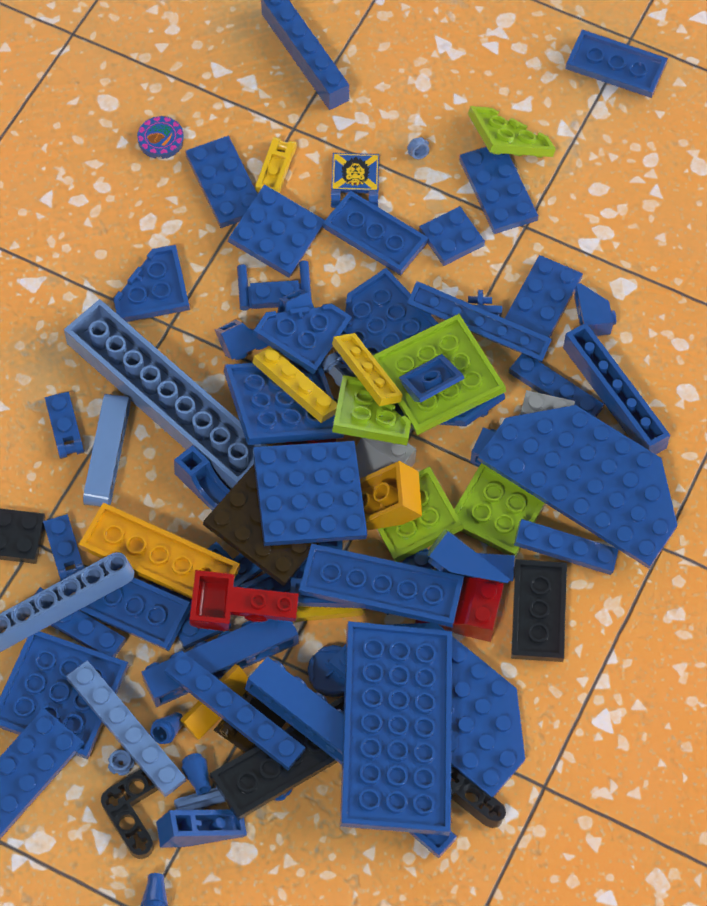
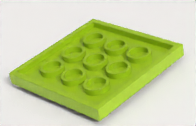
M460 314L373 355L403 394L398 405L404 415L411 421V426L417 435L506 392V386ZM441 354L463 374L465 379L421 403L414 402L399 379L400 376Z

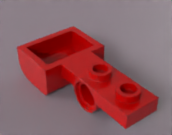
M195 570L189 621L191 626L227 631L229 629L230 615L244 616L245 619L253 622H264L268 619L296 622L299 594L233 587L235 574Z

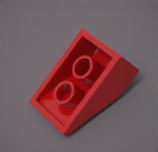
M464 577L453 628L440 626L446 631H452L454 634L491 642L504 584L482 578ZM420 620L415 621V623H429Z

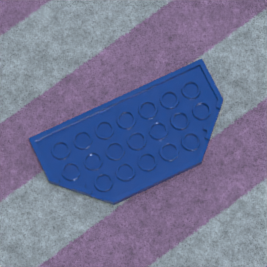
M385 268L347 294L345 312L352 316L341 335L355 333L369 352L374 355L439 323L430 314L407 305L411 295L410 292ZM342 358V362L349 368V366ZM505 394L496 396L439 425L466 427L503 401ZM394 403L395 411L400 416H404L398 403Z
M577 405L505 418L478 456L479 462L648 569H650L677 529L678 525L662 458Z
M434 623L386 624L444 630L440 625ZM452 636L451 767L456 768L489 796L494 797L525 761L517 688ZM346 644L328 664L344 679Z

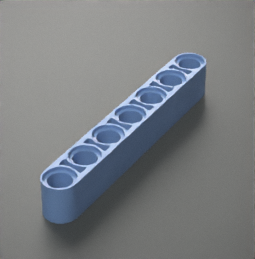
M120 552L112 553L0 613V652L132 581L134 569L126 556Z

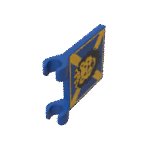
M333 153L331 207L336 208L341 201V193H349V191L369 193V202L378 207L379 154Z

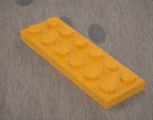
M106 503L101 505L78 544L81 550L101 559L112 553L120 552L128 559L134 569V574L191 600L195 570L235 574V578L240 569V564Z

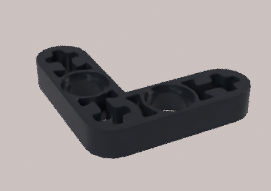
M451 767V778L455 780V782H451V799L489 828L500 826L506 816L504 805L496 798L489 796L456 768ZM468 792L474 793L479 800L477 802H470L466 799L465 794ZM484 802L486 805H483L482 809H480L482 803ZM493 811L497 813V815H494L493 817L489 815V813H492Z
M142 769L108 788L101 796L103 810L129 852L137 859H144L151 855L153 841L132 806L158 791L152 781V785H148V781L144 777L146 774ZM140 781L144 784V789L141 793L134 794L129 790L130 784ZM121 789H125L128 800L125 799V796H122ZM111 796L115 799L119 798L118 805L115 807L113 804H109L108 798ZM124 817H131L135 821L134 826L129 830H124L119 826L120 821ZM136 833L142 843L147 841L145 844L146 849L143 851L140 848L134 849L137 847L133 835Z

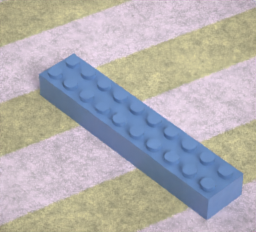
M101 299L64 329L66 342L75 352L120 392L130 397V400L182 447L187 450L194 445L210 461L216 475L230 489L236 485L254 464L253 447L268 446L267 444L247 445L240 421Z

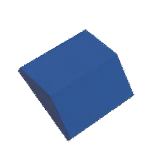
M443 354L399 377L414 402L420 403L465 379L463 374Z

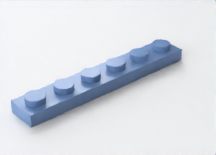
M88 660L66 676L73 688L164 797H167L186 782V777Z

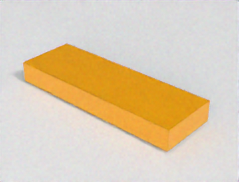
M234 664L220 681L241 697L246 692L245 686L249 677L240 666ZM198 701L180 721L193 737L199 740L221 717Z

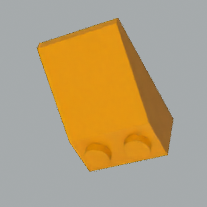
M397 461L360 478L367 530L403 525L422 516L419 472L401 461Z

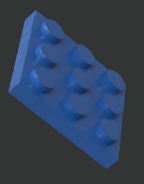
M263 185L230 235L228 242L290 278L323 227L325 220L270 187Z

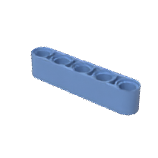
M105 394L103 397L84 488V505L101 507L103 503L111 505L130 412V397Z

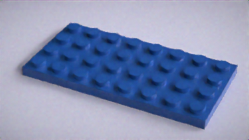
M348 621L346 626L340 827L449 836L451 832L452 631Z

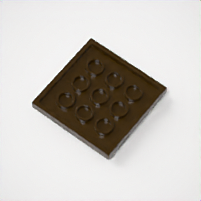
M254 464L203 521V525L282 586L289 582L308 558L311 543L264 546ZM315 542L312 544L320 545L322 542Z

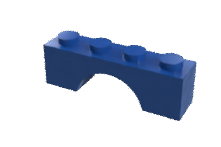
M299 289L279 299L277 313L287 312L294 308H314L308 292ZM238 320L215 329L225 356L232 360L243 359L248 356L247 352L254 349L260 350L269 345L253 336L252 332L254 329L248 328Z
M194 445L174 459L175 475L213 511L230 490L216 475L210 461Z

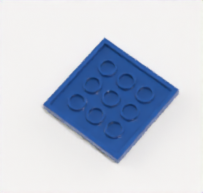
M292 360L289 361L334 400L322 365L319 366L315 374H312ZM253 363L225 365L223 372L247 445L344 438V434L332 432L335 415L320 423Z
M355 441L253 447L264 546L367 538Z
M41 631L27 637L0 696V728L20 735L44 708L85 743L75 755L88 760L102 729L103 722L73 688L66 676L88 660L114 693L117 694L129 667L128 662Z

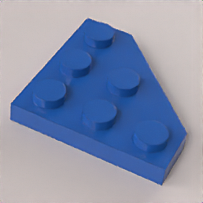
M176 245L152 249L142 266H138L127 280V285L113 298L116 313L126 322L190 310Z
M324 304L322 307L294 308L287 312L276 313V311L266 312L253 330L252 335L310 373L315 374L333 347V337L342 334L352 316L333 304Z

